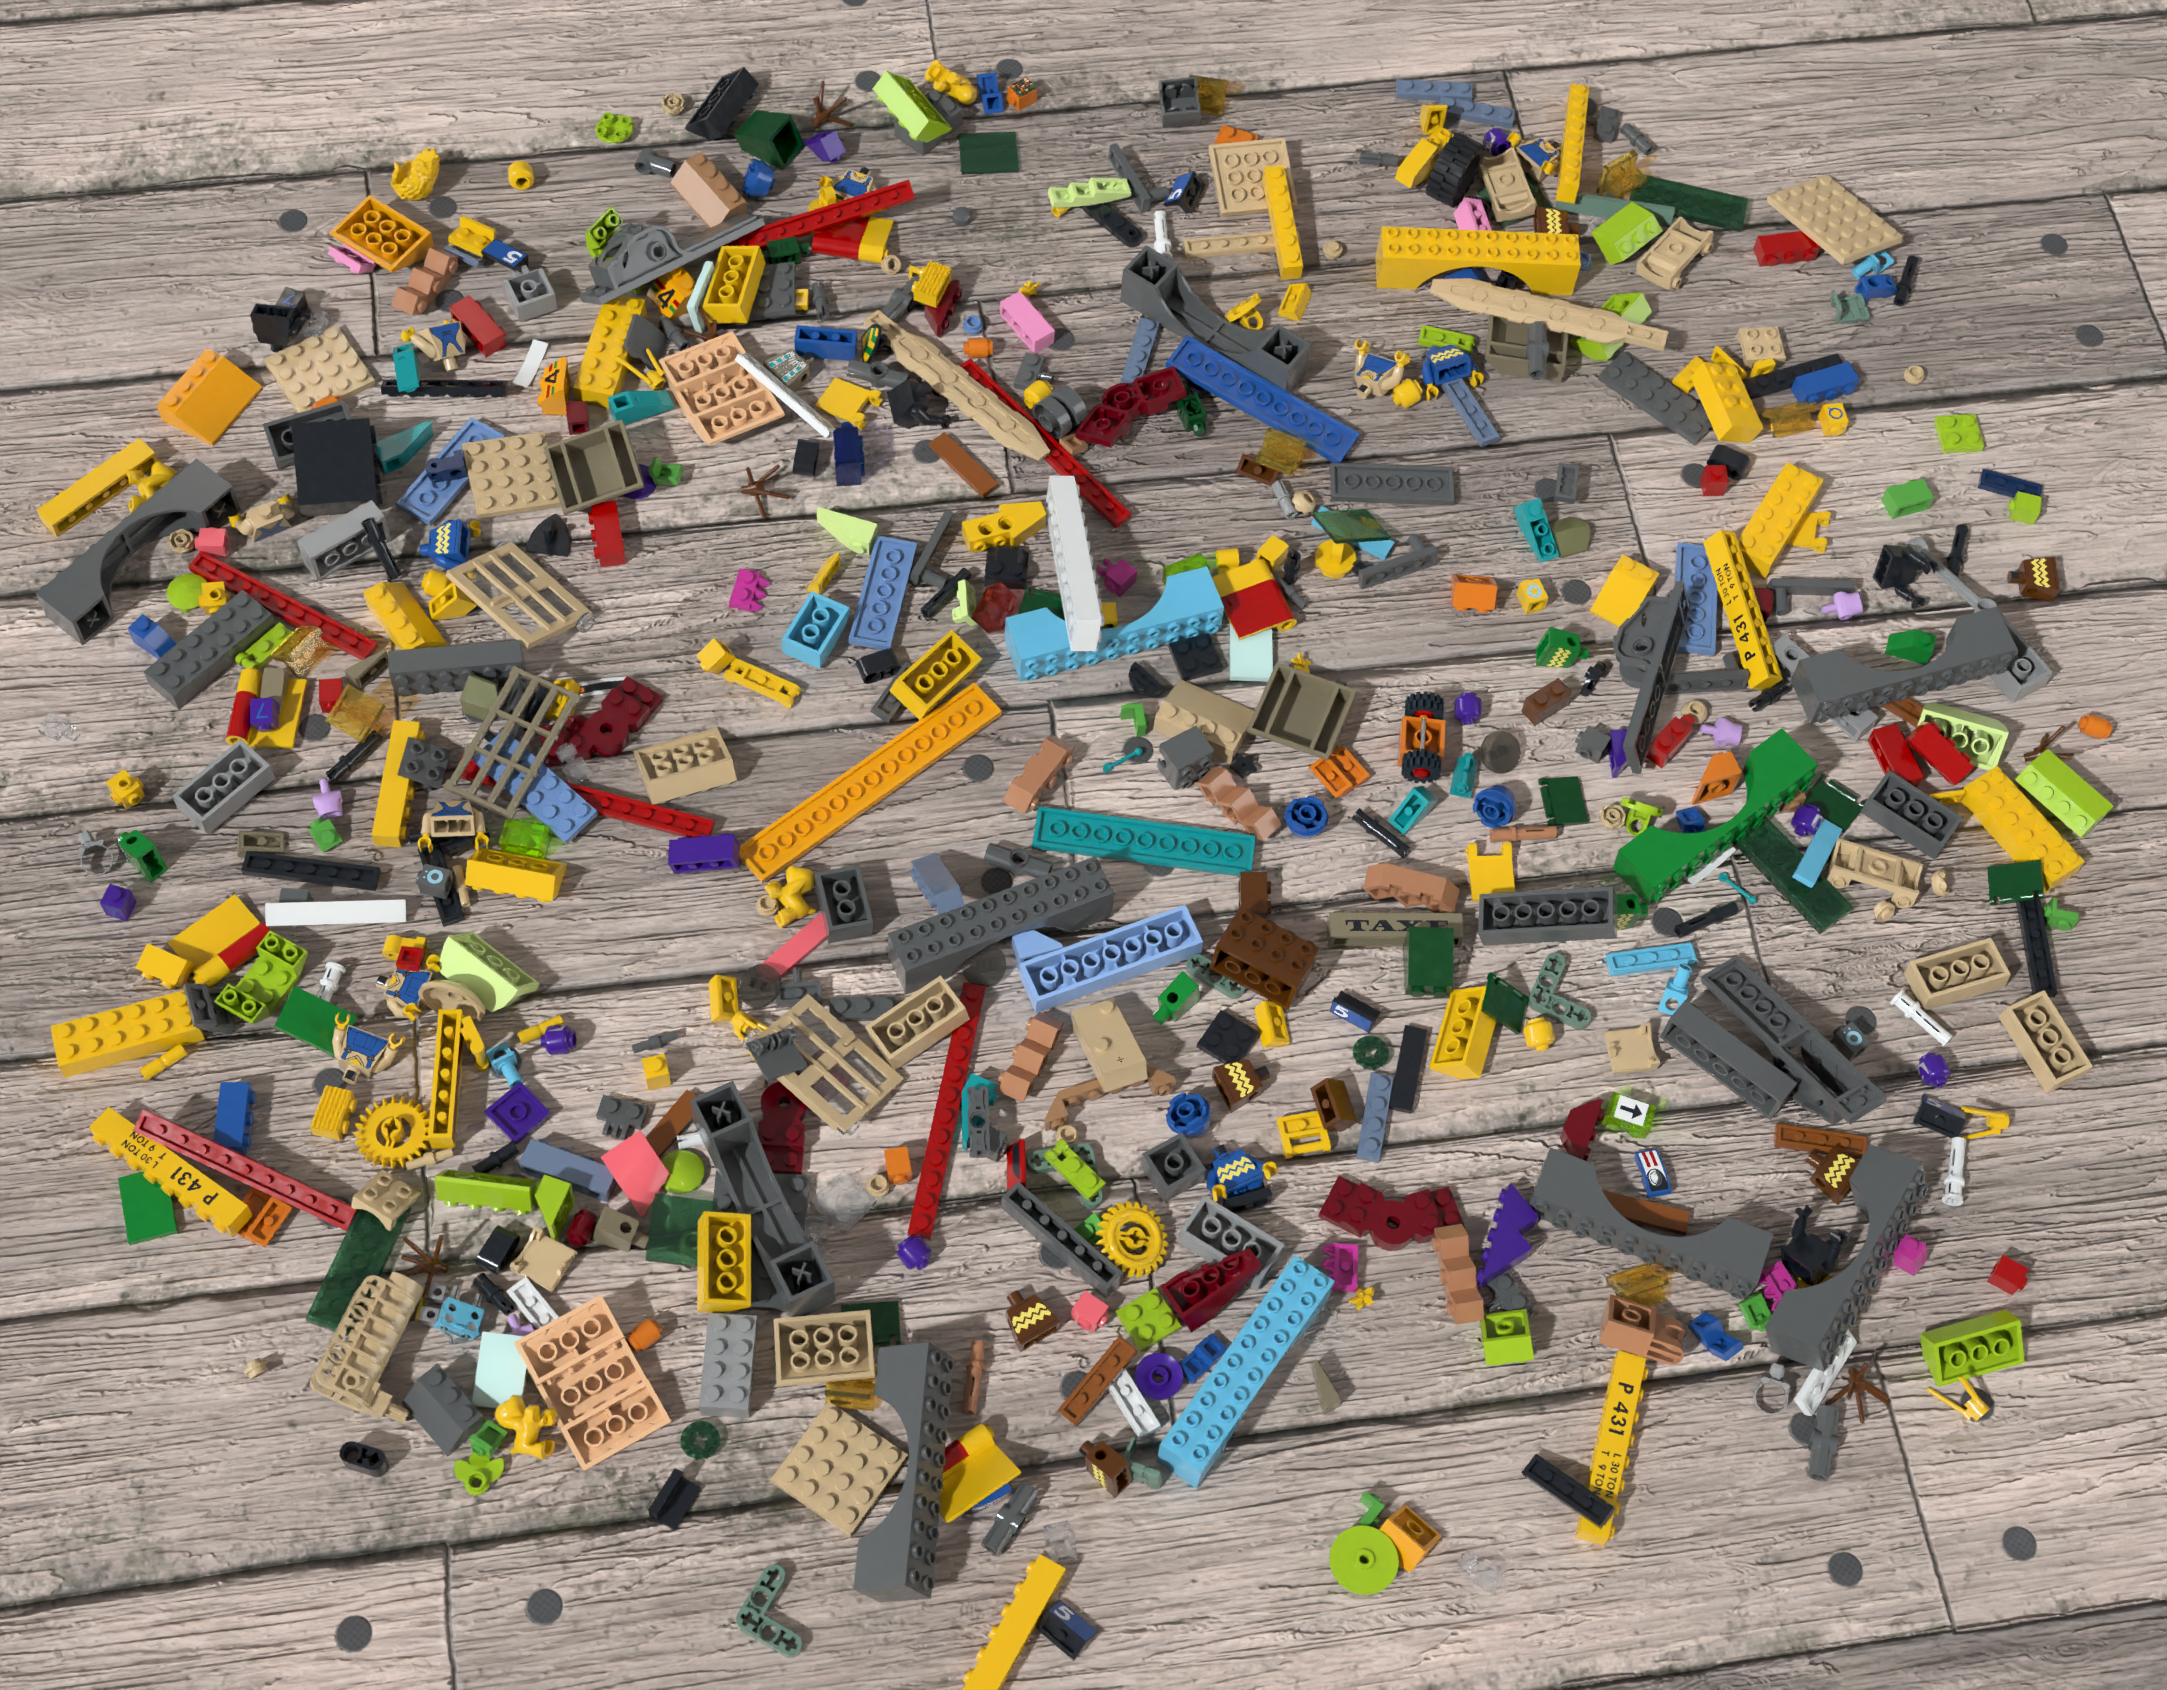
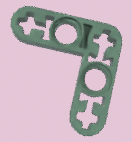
M1551 953L1546 957L1532 988L1528 1005L1532 1010L1578 1030L1585 1029L1591 1021L1589 1010L1553 994L1566 961L1561 954ZM1553 961H1557L1554 972L1549 971ZM1549 978L1553 985L1544 986L1541 983V979ZM1541 991L1544 993L1541 1002L1536 1003V998ZM1558 1004L1562 1005L1565 1008V1013L1559 1014L1555 1012L1553 1007ZM1570 1010H1572L1573 1012H1572L1570 1018L1567 1017L1568 1014H1569V1012H1570ZM1579 1015L1583 1016L1581 1022L1577 1020Z
M1193 954L1188 958L1186 964L1187 972L1231 999H1238L1247 990V988L1239 984L1238 990L1232 991L1231 986H1235L1236 982L1221 975V980L1213 981L1209 975L1215 971L1209 968L1206 975H1204V970H1206V967H1210L1211 960L1205 956ZM1193 963H1201L1200 967L1193 968Z
M1086 1143L1068 1145L1077 1156L1080 1154V1151H1084L1087 1154L1086 1164L1099 1176L1092 1147ZM1053 1148L1031 1152L1027 1158L1028 1170L1034 1174L1056 1172L1057 1170L1052 1165H1048V1161L1043 1155L1047 1150H1052ZM1035 1158L1039 1159L1041 1166H1036L1034 1163ZM1102 1190L1094 1196L1096 1197L1095 1202L1088 1201L1080 1194L1083 1206L1087 1209H1097L1102 1203Z
M771 1564L763 1571L736 1617L737 1626L743 1633L787 1658H795L802 1651L800 1636L765 1616L786 1581L784 1569L780 1565ZM777 1571L779 1572L780 1580H774L771 1584L773 1592L767 1587L761 1586L763 1583L767 1586L770 1582L769 1573L775 1574ZM759 1592H764L768 1595V1601L763 1605H758L754 1601L755 1595ZM749 1615H752V1621L758 1625L760 1620L763 1621L757 1633L754 1632L756 1626L751 1623L744 1626L743 1616L747 1618ZM768 1626L774 1627L777 1631L776 1636L772 1639H765L762 1635L764 1628ZM781 1633H784L783 1639L785 1641L791 1642L795 1640L797 1648H791L790 1651H787V1646L782 1641L777 1646L776 1643L779 1641Z

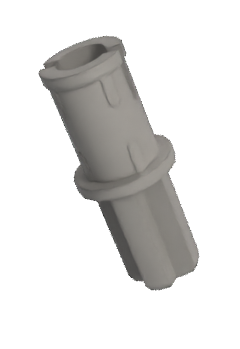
M1275 481L1272 484V489L1277 497V504L1281 506L1286 519L1296 517L1298 511L1292 503L1291 494H1288L1282 481Z

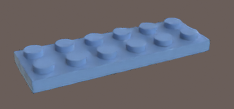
M471 417L436 458L441 459L454 456L453 451L462 450L461 443L503 438L505 435ZM425 469L396 502V506L400 510L432 526L467 486L469 479L465 477L443 482H432L429 480Z
M876 535L849 635V644L879 650L891 649L918 543Z
M1678 542L1676 546L1675 582H1684L1690 606V612L1678 651L1714 656L1717 618L1716 580L1711 571L1705 546Z
M501 732L483 749L491 751ZM510 735L499 756L510 760L519 742ZM526 749L518 764L529 769L536 757ZM477 754L472 760L481 768L487 757ZM495 761L487 775L497 783L506 766ZM542 764L537 772V778L533 779L520 804L567 845L598 815V812L548 767ZM514 770L504 790L513 797L526 774Z

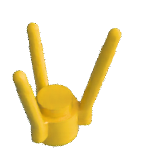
M646 349V352L657 371L650 370L646 375H643L621 357H617L619 362L645 381L653 391H658L665 384L666 380L663 378L665 372L658 365L650 349Z
M743 1010L737 1012L731 1020V1025L735 1027L733 1033L739 1037L751 1055L746 1046L748 1041L743 1033L748 1034L753 1029L762 1033L768 1026L757 1021L751 1015L746 1014Z
M1966 1106L1961 1107V1110L1964 1112L1986 1116V1126L1991 1128V1130L1961 1136L1965 1140L1992 1134L2000 1135L2001 1130H2006L2009 1126V1115L2007 1112L1988 1111Z
M1962 1376L1959 1377V1380L1972 1397L1964 1404L1967 1408L1966 1410L1935 1390L1927 1388L1929 1393L1961 1413L1967 1420L1972 1417L1977 1421L1990 1409L1977 1395L1967 1379H1964Z

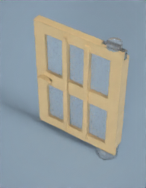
M502 541L497 544L494 550L456 566L446 573V577L516 640H520L521 644L527 649L575 626L581 633H585L596 622V617L588 608L512 541L507 544Z
M809 994L803 997L765 1031L761 1032L758 1028L753 1029L741 1044L748 1050L746 1046L748 1042L785 1030L786 1028L794 1029L796 1037L793 1038V1042L808 1067L776 1079L834 1131L838 1130L843 1135L846 1133L850 1136L853 1135L860 1126L858 1122L904 1080L899 1073Z

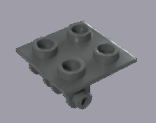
M408 737L397 775L422 783L425 791H432L433 788L440 789L451 750Z
M786 1028L785 1030L746 1043L748 1050L767 1082L808 1067L793 1042V1038L796 1037L794 1029Z

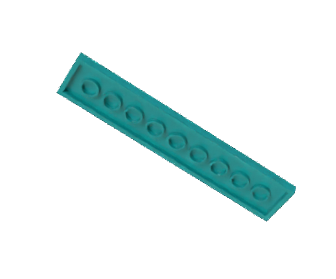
M1038 806L1032 849L1240 876V872H1252L1256 836Z

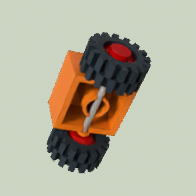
M1424 691V694L1416 692L1415 695L1412 693L1406 697L1405 716H1402L1399 727L1397 766H1402L1401 774L1403 778H1408L1410 782L1414 780L1415 783L1421 781L1422 784H1426V781L1432 783L1433 780L1436 781L1440 778L1445 744L1446 720H1443L1444 700L1440 698V695L1435 696L1433 692L1427 694V691Z

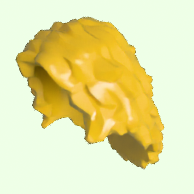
M425 148L422 152L418 153L417 158H414L413 161L406 160L402 166L397 161L394 162L395 169L392 173L391 187L400 198L408 199L409 201L421 200L432 192L440 169V156L437 154L436 149L430 150V148Z

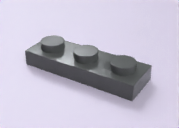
M908 662L903 664L870 711L887 723L891 721L902 705L889 690L895 680L912 666Z
M898 996L829 998V1012L840 1022L874 1021L898 1004Z

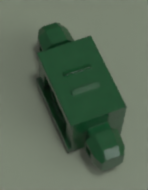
M796 236L768 241L766 242L767 251H761L766 263L767 261L770 264L794 262L797 265L801 264L800 255L810 254L812 249L809 242L798 244Z
M1185 388L1187 397L1177 400L1176 411L1186 432L1193 431L1197 437H1202L1206 433L1207 414L1197 392L1190 394L1188 389Z

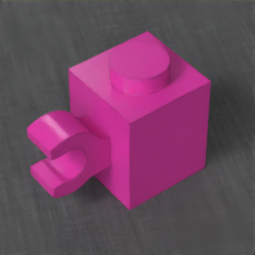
M1105 558L1103 565L1106 568H1101L1099 565L1096 566L1097 574L1105 576L1104 586L1106 589L1119 597L1136 583L1137 570L1123 559H1120L1113 565L1110 560Z
M1908 1234L1901 1241L1898 1239L1897 1248L1893 1252L1894 1266L1915 1276L1927 1261V1245Z

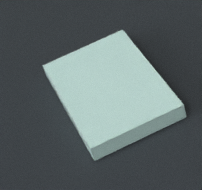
M711 261L704 263L686 306L695 332L703 334L706 328L705 321L698 307L700 305L703 306L715 267Z
M1230 624V680L1268 682L1273 671L1272 628L1239 640Z
M482 1332L472 1398L474 1406L497 1408L512 1395H518L523 1399L527 1368L514 1342L524 1336Z

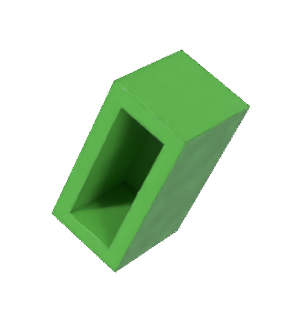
M1924 479L1888 487L1881 501L1891 519L1928 510L1934 497Z

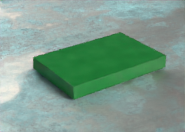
M294 986L273 1028L334 1056L332 1039L335 1026H337L335 1022L337 1013L340 1012V1021H346L347 1014H350V1020L345 1025L346 1028L348 1025H354L357 1016Z
M144 1172L118 1178L129 1245L178 1234L172 1196L167 1195L160 1188L162 1185L158 1182L150 1183L143 1176Z

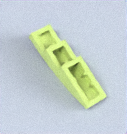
M1090 178L1089 183L1070 182L1068 188L1050 187L1048 195L1052 207H1078L1131 196V191L1127 179Z

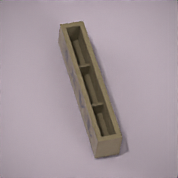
M1340 910L1329 912L1327 919L1328 946L1403 947L1409 927L1454 928V947H1461L1464 939L1462 913H1455L1453 911L1444 913H1433L1431 911H1424L1422 913H1411L1410 911H1402L1400 913H1389L1388 911L1367 913L1366 911H1357L1352 913Z

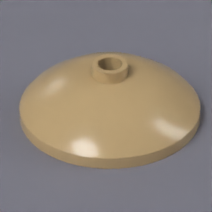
M432 980L422 984L418 991V995L423 1003L437 1013L439 1009H462L464 1018L470 1015L473 1022L482 1020L486 1013L480 998L464 983L459 981Z

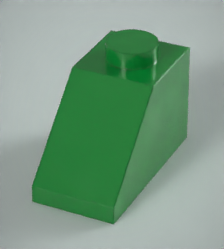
M1917 629L1890 634L1885 654L1926 665L1933 653L1937 635Z

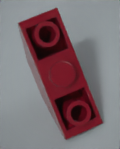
M955 279L949 282L937 308L924 304V317L939 338L942 337L944 331L948 330L949 317L954 315L956 300L959 301L961 298L960 280Z
M1596 1099L1570 1110L1559 1138L1569 1155L1587 1161L1591 1148L1587 1147L1589 1141H1594L1598 1129L1594 1128L1596 1121H1601L1604 1109L1601 1108L1602 1099Z

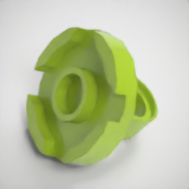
M1622 797L1620 805L1630 808L1625 828L1633 836H1638L1647 829L1651 815L1662 818L1664 809L1626 797ZM1634 820L1641 822V829L1638 832H1633L1630 828V824Z

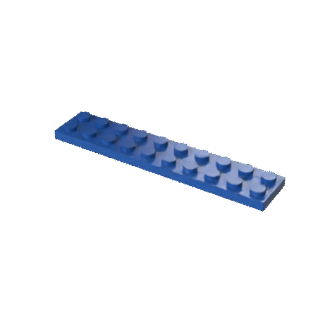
M1188 335L1185 336L1166 362L1165 367L1174 366L1177 373L1333 463H1341L1359 438V432Z

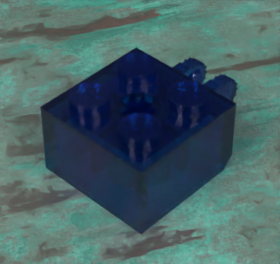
M846 421L841 424V428H836L833 431L836 485H861V477L865 476L863 436L858 435V427H853L851 422Z

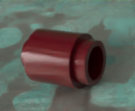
M581 1209L579 1213L575 1214L566 1233L571 1244L581 1247L589 1243L597 1225V1216L593 1212Z

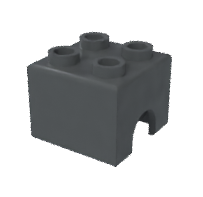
M1197 76L1159 80L1158 94L1162 128L1201 124Z
M1194 726L1160 744L1159 752L1164 760L1158 759L1157 768L1173 790L1185 789L1192 784V781L1198 778L1201 779L1210 771L1214 749L1198 727Z

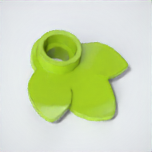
M474 1452L469 1457L468 1462L456 1460L454 1464L456 1478L463 1482L466 1491L474 1496L484 1494L488 1490L490 1483L498 1480L504 1470V1460L502 1458L490 1461L485 1455L480 1457ZM475 1481H482V1484L479 1487L473 1486V1483Z

